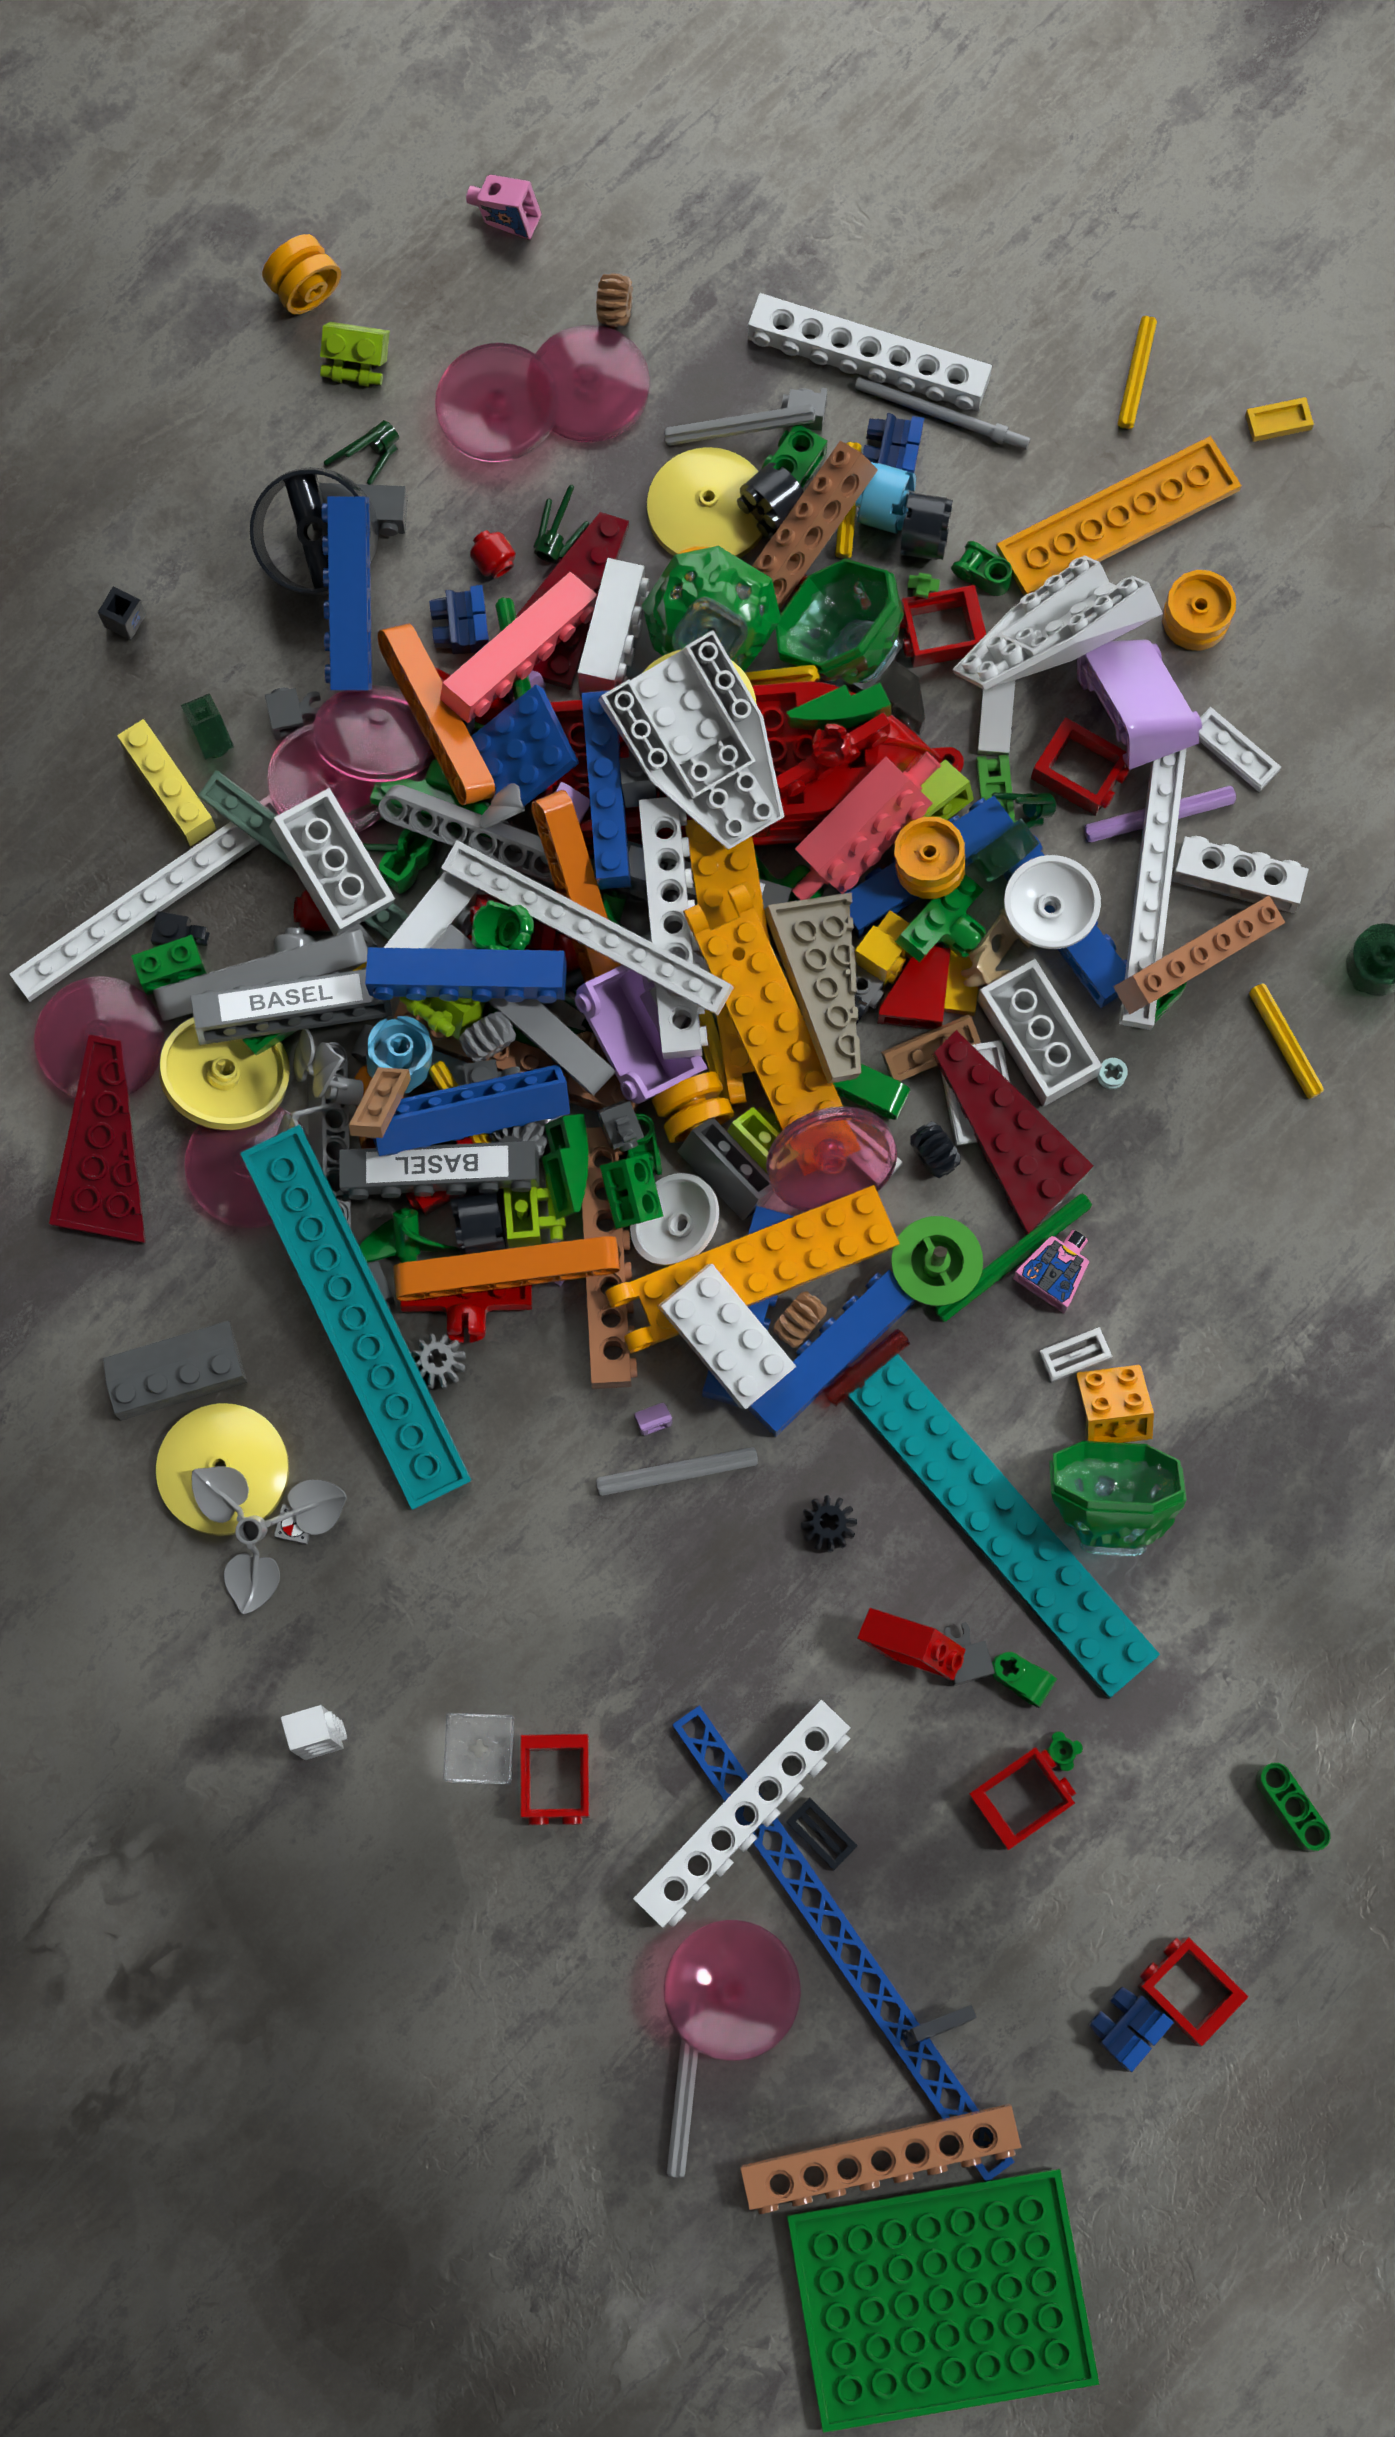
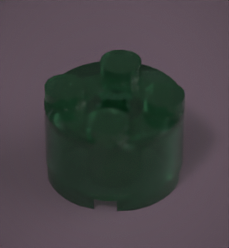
M1388 923L1372 925L1359 935L1347 955L1346 969L1356 990L1374 996H1384L1395 992V925Z

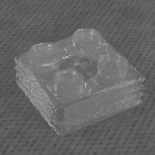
M448 1713L446 1715L443 1779L446 1782L511 1784L514 1717L512 1715ZM477 1740H482L483 1745L488 1747V1752H483L481 1758H476V1754L470 1751V1746H475Z

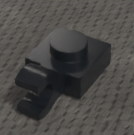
M158 911L150 941L153 945L160 946L192 935L196 944L207 946L210 933L206 932L207 927L200 925L190 926L191 920L187 916Z

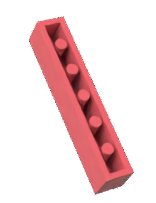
M569 572L442 683L440 700L467 723L476 716L482 717L497 697L503 698L506 696L514 682L519 678L521 680L525 679L540 659L542 661L548 659L557 644L561 641L567 642L582 622L587 624L592 619L598 594L573 573Z

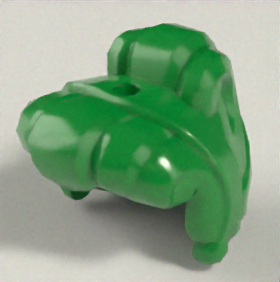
M488 901L485 906L480 907L473 917L472 944L477 949L524 950L529 944L531 934L534 933L533 918L522 905L509 907L501 903Z

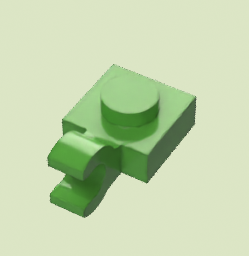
M919 573V576L909 575L907 589L913 590V596L928 598L929 593L939 591L940 579L931 578V574Z

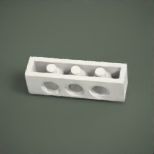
M1185 836L1180 847L1172 882L1256 903L1270 895L1278 910L1295 913L1301 901L1308 868L1301 867L1300 863L1292 860H1284L1282 862L1270 859L1269 855L1262 852H1253L1252 854L1243 852L1237 846L1231 844L1217 845L1209 843L1206 838L1201 836ZM1210 859L1216 863L1217 868L1209 869L1202 861ZM1236 867L1243 868L1248 876L1240 877L1235 874L1233 869ZM1264 876H1274L1279 884H1268Z
M322 1705L281 1717L289 1749L302 1759L308 1760L344 1749L342 1740L347 1739V1734L343 1721Z

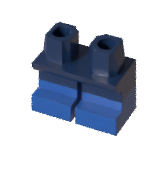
M887 413L886 420L869 419L866 439L882 441L881 448L864 445L863 455L870 462L914 473L924 418L912 416L911 420L898 419L895 415Z
M482 585L470 586L469 591L462 592L445 590L446 597L429 600L431 619H448L449 626L432 628L435 648H452L453 654L477 653L489 643Z
M1120 1987L1109 2000L1122 2012L1118 2019L1113 2022L1100 2011L1088 2025L1100 2038L1098 2043L1127 2072H1133L1152 2049L1150 2046H1155L1174 2022L1150 2004L1142 1995L1135 1996L1132 1992ZM1128 2026H1129L1137 2035H1139L1142 2039H1140L1139 2037H1137V2036L1128 2028Z

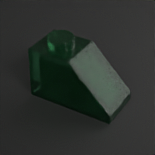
M210 693L181 705L205 759L221 757L229 749L234 748L221 714Z
M1019 818L969 856L988 882L997 879L1020 862L1039 845V842L1022 818Z

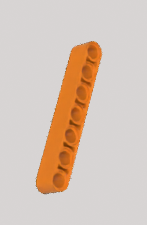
M408 623L379 630L377 636L379 649L459 803L466 805L493 798L495 796V784L492 775L462 718L440 700L443 682L414 627Z
M559 790L533 801L531 805L533 817L556 892L608 919L570 796L566 791ZM571 938L584 983L621 966V964Z
M613 1236L404 1262L393 1266L396 1299L400 1301L602 1276L620 1271L617 1238Z

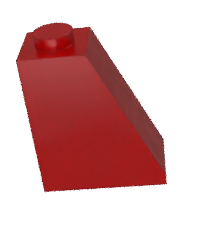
M937 943L920 962L911 957L881 1005L877 1024L929 1030L942 1026L950 948H944L942 944Z

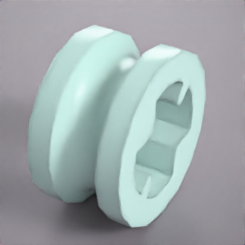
M1108 1058L1101 1063L1102 1068L1097 1079L1104 1088L1117 1089L1124 1083L1128 1070L1122 1060ZM1109 1067L1111 1070L1118 1069L1120 1072L1117 1078L1120 1079L1115 1080L1113 1077H1105L1108 1071L1105 1068Z

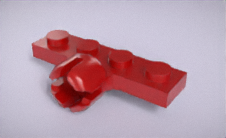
M884 712L846 734V729L838 724L824 725L825 730L821 731V729H818L813 736L812 755L776 777L780 798L783 799L787 795L790 797L798 795L806 788L807 783L814 779L822 780L833 772L834 767L843 763L848 764L857 759L861 754L860 751L870 745L876 747L886 741L888 734H890V721Z
M532 1285L401 1301V1311L446 1312L448 1337L452 1341L457 1340L459 1343H464V1328H468L470 1343H475L485 1337L486 1315L489 1311L532 1310Z

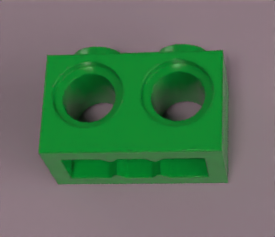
M795 425L790 432L786 430L778 442L779 449L774 456L770 454L766 458L762 469L771 462L776 463L773 468L779 471L783 467L790 471L791 475L804 489L827 454L828 440L802 425ZM797 446L806 447L808 450L804 452H798L794 448Z
M192 935L131 955L139 981L147 996L153 994V990L207 973L198 946Z
M648 1153L600 1165L616 1229L664 1217Z

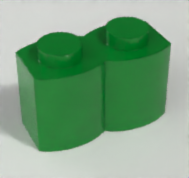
M406 828L399 837V849L397 851H387L379 864V872L387 886L399 894L404 893L414 884L419 869L428 865L437 851V841L435 839Z

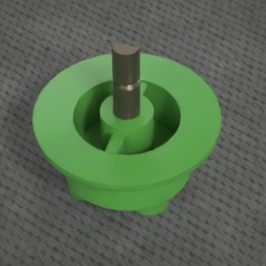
M944 1216L921 1218L908 1225L898 1236L900 1245L893 1247L891 1264L894 1277L901 1289L912 1299L931 1306H945L956 1303L965 1298L975 1288L981 1277L983 1269L981 1246L972 1231L955 1219Z

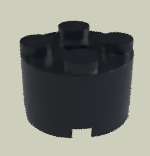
M773 462L767 464L740 487V497L737 499L739 508L745 514L751 513L758 521L757 528L759 532L766 538L776 533L804 493L802 487L791 473L783 467L779 471L773 468L776 463Z
M909 493L906 507L908 511L904 519L900 555L933 560L944 559L953 500L947 499V497Z
M480 1193L451 1199L452 1213L456 1222L455 1234L460 1255L507 1249L503 1222L498 1210L500 1206L497 1193Z

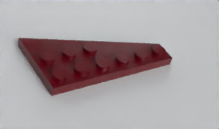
M599 512L516 616L519 617L569 572L573 573L598 594L607 558L618 559L629 529V520ZM591 620L587 624L582 622L567 642L561 641L555 646L553 653L545 661L540 659L534 665L533 671L540 673L545 683L571 690L580 665Z
M955 1030L932 1055L949 1088L953 1090L965 1119H968L996 1179H999L1008 1197L1007 1200L1011 1208L1015 1210L1021 1222V1227L1025 1235H1027L1094 1165L974 1046Z
M89 1034L49 1224L146 1244L123 1042Z

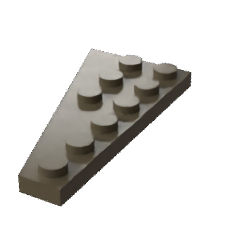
M852 892L768 905L764 910L766 920L828 1084L856 1079L861 1074L860 1039L856 1033L858 1007H855V993L857 992L855 947L852 946L851 937L854 925L853 918L850 917Z

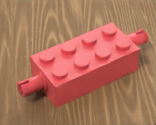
M926 752L908 772L904 771L902 773L885 756L795 848L811 865V871L791 889L792 892L800 900L810 899L824 884L828 885L830 883L841 894L854 887L859 878L871 866L878 863L882 854L895 843L900 830L910 821L923 817L927 809L933 804L921 792L923 789L921 785L941 767L937 760Z

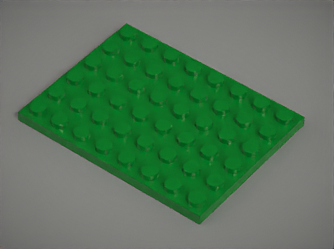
M1059 2168L787 2215L823 2433L1100 2385L1061 2170Z

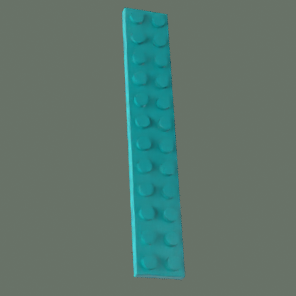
M299 1124L241 1152L240 1154L411 1509L413 1510L471 1482L472 1479L302 1126Z
M899 1354L894 1356L848 1395L849 1400L1108 1699L1160 1655Z

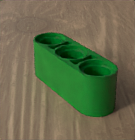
M861 1064V1074L856 1079L833 1083L838 1096L892 1120L898 1118L911 1091L902 1082Z
M1271 1763L1261 1767L1256 1775L1257 1787L1297 1846L1306 1852L1324 1849L1331 1839L1330 1830L1289 1769L1281 1763ZM1269 1770L1279 1773L1281 1783L1278 1788L1270 1787L1267 1784L1266 1774ZM1289 1798L1297 1800L1300 1804V1813L1297 1817L1289 1815L1285 1809L1286 1801ZM1308 1827L1316 1828L1320 1834V1840L1316 1846L1306 1841L1305 1832Z

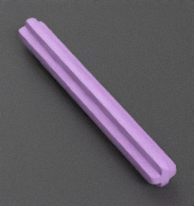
M1227 786L1180 799L1178 819L1234 804L1236 794L1233 787ZM1145 809L1087 824L1084 828L1087 841L1095 842L1143 829Z

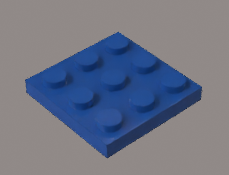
M534 685L471 736L492 775L495 784V795L507 785L515 783L519 786L523 807L579 764L544 689L538 685Z

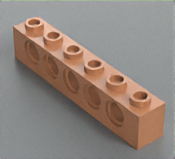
M839 441L752 565V567L772 578L779 610L878 471L861 452L842 441ZM738 585L736 588L738 597L742 600L749 598V589ZM760 605V609H759V612H760L761 615L763 614V613H762V605Z
M1269 895L1113 987L1130 1015L1281 926L1285 921Z

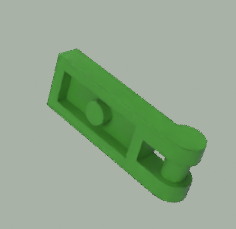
M998 755L996 759H987L986 756L976 757L980 799L985 798V800H988L994 792L1012 793L1009 756ZM999 771L1000 776L989 777L988 772ZM997 799L1015 823L1013 800Z

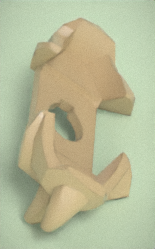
M1004 908L999 911L1001 914L978 947L970 952L969 957L973 965L971 968L961 971V975L967 978L963 982L965 986H987L1010 973V970L996 971V967L1016 939L1019 938L1027 948L1032 946V944L1022 939L1013 930L1007 920ZM1000 934L1002 936L1001 946L997 952H994L991 945L992 939L995 935Z

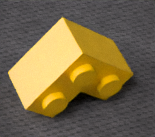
M891 910L878 927L872 926L855 949L857 965L883 981L882 990L886 988L889 982L893 985L896 983L904 970L902 966L906 959H911L912 957L895 942L910 923Z

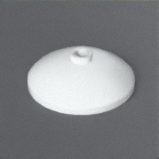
M1057 855L1040 856L1021 865L1011 876L1004 895L1005 914L1013 930L1028 943L1046 949L1069 947L1084 939L1095 926L1101 908L1100 891L1090 872L1078 862ZM1047 905H1051L1055 908L1056 911L1054 913H1048L1045 911L1044 907Z
M677 1173L656 1181L655 1184L664 1217L630 1225L631 1238L635 1249L652 1264L668 1267L699 1255L709 1244L716 1231L719 1219L717 1197L713 1189L705 1181L692 1174Z

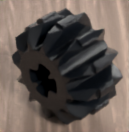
M931 1121L926 1125H922L910 1136V1144L914 1148V1152L934 1177L941 1178L944 1175H948L955 1170L954 1168L960 1165L961 1156L957 1152V1148L947 1133L937 1123Z
M825 1495L823 1507L818 1500H812L811 1504L816 1512L804 1509L803 1515L812 1521L801 1522V1529H812V1531L805 1535L804 1539L806 1542L816 1537L818 1540L814 1548L820 1550L822 1543L827 1542V1550L831 1553L834 1551V1541L843 1549L847 1544L842 1536L850 1539L854 1538L855 1533L847 1527L856 1526L857 1519L846 1518L853 1512V1508L848 1506L841 1510L842 1498L839 1497L836 1500L835 1506L830 1505V1496ZM826 1517L828 1520L835 1519L837 1521L834 1525L835 1530L832 1531L829 1527L823 1529L821 1527L824 1521L822 1518Z

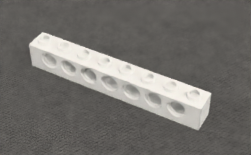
M762 293L758 296L748 323V339L759 346H771L781 349L785 354L791 356L800 355L809 358L816 364H829L838 367L841 371L848 374H861L877 383L886 382L893 384L906 392L915 391L925 394L932 400H944L955 404L963 410L973 409L979 411L990 380L992 365ZM783 325L786 326L787 329L778 330L775 327ZM808 334H812V335H815L816 338H815V339H807V338H805L804 336H805V335H808ZM837 343H841V344L845 345L846 347H844V348H836V347H834L833 345H834V344H837ZM865 352H870L875 356L865 357L862 354ZM894 361H899L904 365L894 366L891 363ZM923 370H927L932 372L933 374L923 375L920 372ZM952 379L959 380L961 384L955 385L950 383L949 381Z
M669 797L639 800L652 943L671 953L679 952L684 954L686 961L701 968L700 963H694L693 951H699V947L683 913L684 910L695 905L694 900H688L687 888H693L691 868L685 869L684 857L690 856L688 837H682L681 826L687 825L686 812ZM667 827L674 831L673 835L668 839L657 837V832L662 828ZM665 859H673L677 862L676 866L669 871L659 867L660 863ZM668 890H676L680 893L679 898L674 902H667L663 900L662 896ZM672 921H678L683 927L678 933L671 934L665 930L666 925ZM656 983L661 1047L664 1060L703 1056L702 1046H708L706 1026L700 1027L699 1014H705V1009L683 997H675L671 994L670 990ZM679 1016L690 1017L692 1022L689 1027L679 1029L674 1026V1021Z
M820 1700L633 1899L662 1928L667 1924L673 1928L687 1913L683 1907L692 1898L697 1903L710 1889L706 1882L715 1873L721 1877L732 1866L734 1862L730 1857L738 1848L744 1853L757 1839L753 1834L754 1831L761 1824L768 1827L781 1813L776 1808L785 1799L791 1803L804 1789L800 1784L808 1774L814 1778L827 1764L823 1758L832 1749L838 1753L850 1740L846 1734L851 1727L825 1702ZM810 1733L822 1735L825 1741L824 1747L819 1751L808 1749L805 1744L807 1735ZM794 1757L800 1761L801 1771L799 1774L789 1776L784 1773L782 1762L786 1758ZM772 1782L777 1786L778 1795L774 1800L766 1801L760 1797L758 1789L762 1783ZM746 1806L754 1811L755 1819L750 1825L743 1826L736 1821L735 1813L740 1807ZM719 1831L727 1832L732 1840L730 1847L724 1851L715 1849L711 1842L713 1835ZM701 1856L706 1859L708 1869L703 1875L695 1876L690 1873L688 1863L691 1858ZM678 1881L684 1886V1895L680 1900L671 1901L665 1896L664 1890L669 1882Z

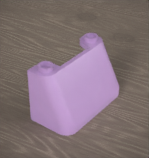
M1149 640L1110 641L1077 658V679L1083 690L1089 689L1090 692L1095 690L1116 727L1118 742L1122 741L1127 746V753L1123 754V760L1129 770L1199 744V730L1202 729L1201 719L1196 711H1191L1162 662V655L1156 643L1152 644Z
M621 965L578 987L575 1003L579 1011L584 1013L611 1067L615 1070V1074L621 1084L622 1094L627 1100L639 1104L678 1084L680 1081L696 1076L706 1070L707 1066L701 1056L664 1060L661 1047L658 1006L649 991L655 987L653 981L648 983L646 977Z

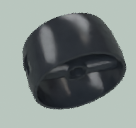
M313 467L295 469L273 480L257 499L250 520L252 549L263 571L281 587L298 594L311 596L329 594V587H324L323 570L328 568V555L323 554V536H328V523H323L322 504L325 502L317 475H324L338 481L354 497H367L365 492L348 477L332 470ZM285 486L297 525V537L302 543L314 589L298 585L286 578L275 567L265 547L263 534L265 515L273 498ZM369 500L371 565L377 550L379 529L375 510ZM312 523H317L322 529L321 537L316 541H312L307 535V529Z

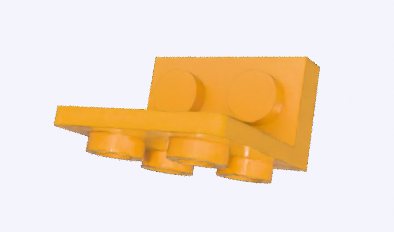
M1140 1365L1077 1373L1076 1379L1086 1414V1441L1125 1443L1153 1439L1154 1411Z

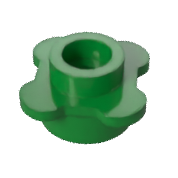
M1055 1732L1052 1735L1053 1741L1046 1750L1063 1771H1070L1074 1767L1073 1761L1075 1757L1082 1752L1083 1746L1077 1740L1072 1741L1066 1738L1063 1732ZM1060 1749H1066V1754H1060Z

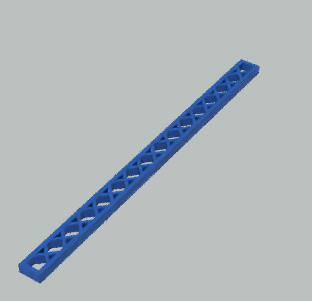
M699 1705L672 1724V1726L725 1802L732 1795L724 1789L726 1774L738 1776L743 1782L749 1776ZM697 1716L705 1725L703 1740L690 1738L682 1728ZM709 1733L716 1742L708 1741ZM694 1744L702 1745L701 1754ZM707 1747L718 1748L723 1751L725 1755L722 1768L710 1766L706 1763L705 1754ZM728 1760L735 1770L727 1769ZM713 1772L721 1773L720 1782ZM740 1807L735 1813V1818L740 1825H750L752 1822L746 1821L743 1816L744 1807ZM778 1818L772 1822L774 1826L769 1825L766 1827L764 1824H761L757 1828L760 1829L759 1837H757L753 1844L941 2118H949L948 2114L958 2116L969 2113L963 2111L964 2103L971 2112L979 2111L930 2038L919 2042L918 2052L902 2048L900 2045L902 2029L910 2030L919 2026V2022ZM765 1830L780 1834L782 1837L780 1852L766 1850L763 1846ZM786 1844L793 1854L785 1853ZM771 1856L779 1857L778 1866ZM784 1858L796 1860L802 1866L800 1880L785 1878L782 1873ZM806 1873L813 1883L805 1881ZM790 1884L798 1885L797 1894ZM803 1887L818 1889L821 1894L819 1909L807 1907L801 1901ZM825 1902H827L832 1911L824 1910ZM810 1913L818 1914L817 1923ZM823 1915L838 1918L841 1923L839 1937L823 1933L821 1930ZM845 1930L851 1939L844 1938ZM829 1941L838 1942L836 1950ZM843 1943L857 1946L860 1950L858 1966L846 1964L841 1959ZM865 1959L867 1960L871 1968L864 1967ZM849 1969L857 1971L856 1979L851 1974ZM863 1972L878 1976L880 1979L878 1994L864 1992L860 1987ZM884 1988L887 1989L891 1997L883 1996ZM869 1998L877 1999L876 2008L871 2003ZM882 2001L893 2002L900 2008L898 2023L882 2019L880 2016ZM904 2016L907 2018L911 2026L903 2024ZM889 2027L897 2028L896 2036L893 2035ZM924 2045L927 2047L931 2055L923 2053ZM909 2056L917 2057L915 2065ZM922 2058L934 2060L940 2066L937 2081L924 2079L920 2074ZM944 2074L947 2076L951 2084L943 2082ZM929 2085L937 2086L935 2094L933 2093ZM942 2087L954 2089L960 2095L957 2110L944 2108L940 2103ZM979 2128L978 2139H973L978 2146H987L991 2143L983 2141L985 2133L991 2141L993 2139V2133L989 2128ZM1012 2157L1005 2158L989 2171L986 2170L982 2163L974 2166L985 2181H990L1012 2165L1014 2160Z

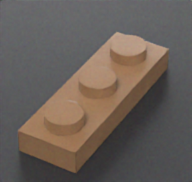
M970 1015L963 1016L882 1051L881 1054L890 1077L902 1081L937 1066L932 1054L955 1030L971 1045L980 1044L981 1041L972 1017Z
M377 1068L349 1123L351 1136L383 1138L411 1081L409 1069Z

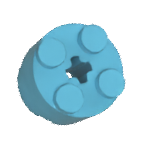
M871 462L878 471L855 502V506L860 507L857 522L897 534L898 530L901 531L903 528L904 519L908 511L906 507L909 491L915 492L916 475L902 469Z
M397 1016V1019L388 1021L384 1019L377 1023L368 1036L367 1072L369 1076L373 1078L378 1067L409 1069L411 1081L405 1093L411 1092L422 1084L429 1075L428 1071L432 1063L433 1046L427 1028L418 1020L408 1016Z

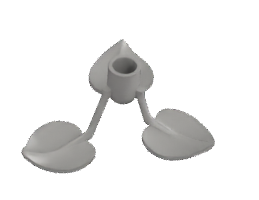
M511 783L500 790L494 798L489 799L491 805L480 819V825L483 828H488L502 822L523 830L510 818L525 811L521 802L519 786ZM481 836L486 842H493L492 839ZM446 843L437 857L435 866L437 879L444 873L441 867L453 847ZM513 844L510 845L511 849L514 852H522L519 846Z
M308 1029L302 1030L300 1040L296 1046L293 1059V1073L298 1082H304L307 1073L313 1075L314 1097L322 1098L325 1093L326 1099H331V1103L295 1111L291 1116L285 1114L280 1123L278 1134L297 1126V1120L301 1116L329 1109L339 1110L341 1104L359 1106L363 1098V1082L361 1080L334 1076L344 1058L336 1053L328 1043H320L315 1054L314 1040Z
M226 1466L198 1468L192 1471L193 1494L200 1510L210 1520L219 1523L229 1521L236 1511L238 1515V1524L235 1529L236 1536L240 1542L247 1544V1548L251 1549L253 1556L247 1553L236 1555L227 1563L224 1571V1582L227 1591L242 1614L252 1612L265 1604L276 1591L280 1581V1571L276 1561L269 1557L259 1558L260 1553L255 1545L256 1542L266 1536L267 1527L296 1516L297 1526L305 1533L312 1535L325 1533L336 1524L347 1500L345 1492L330 1482L317 1479L306 1480L295 1485L288 1494V1502L293 1510L265 1521L257 1515L245 1517L243 1509L239 1506L247 1500L249 1494L247 1480L241 1472Z

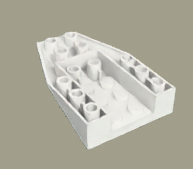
M1084 555L1074 559L1069 564V567L1058 575L1049 577L1044 585L1035 592L1023 596L1020 602L1011 608L952 670L955 675L987 690L1073 661L1163 613L1148 582L1131 576L1114 585L1109 582L1101 563Z
M714 630L632 680L629 679L606 692L598 699L649 780L727 850L784 817L763 715Z

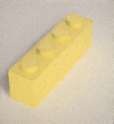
M144 719L117 735L123 750L190 847L217 830L211 815Z

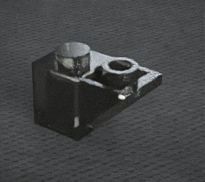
M893 660L874 685L881 683L891 703V715L920 735L924 730L925 712L919 677Z

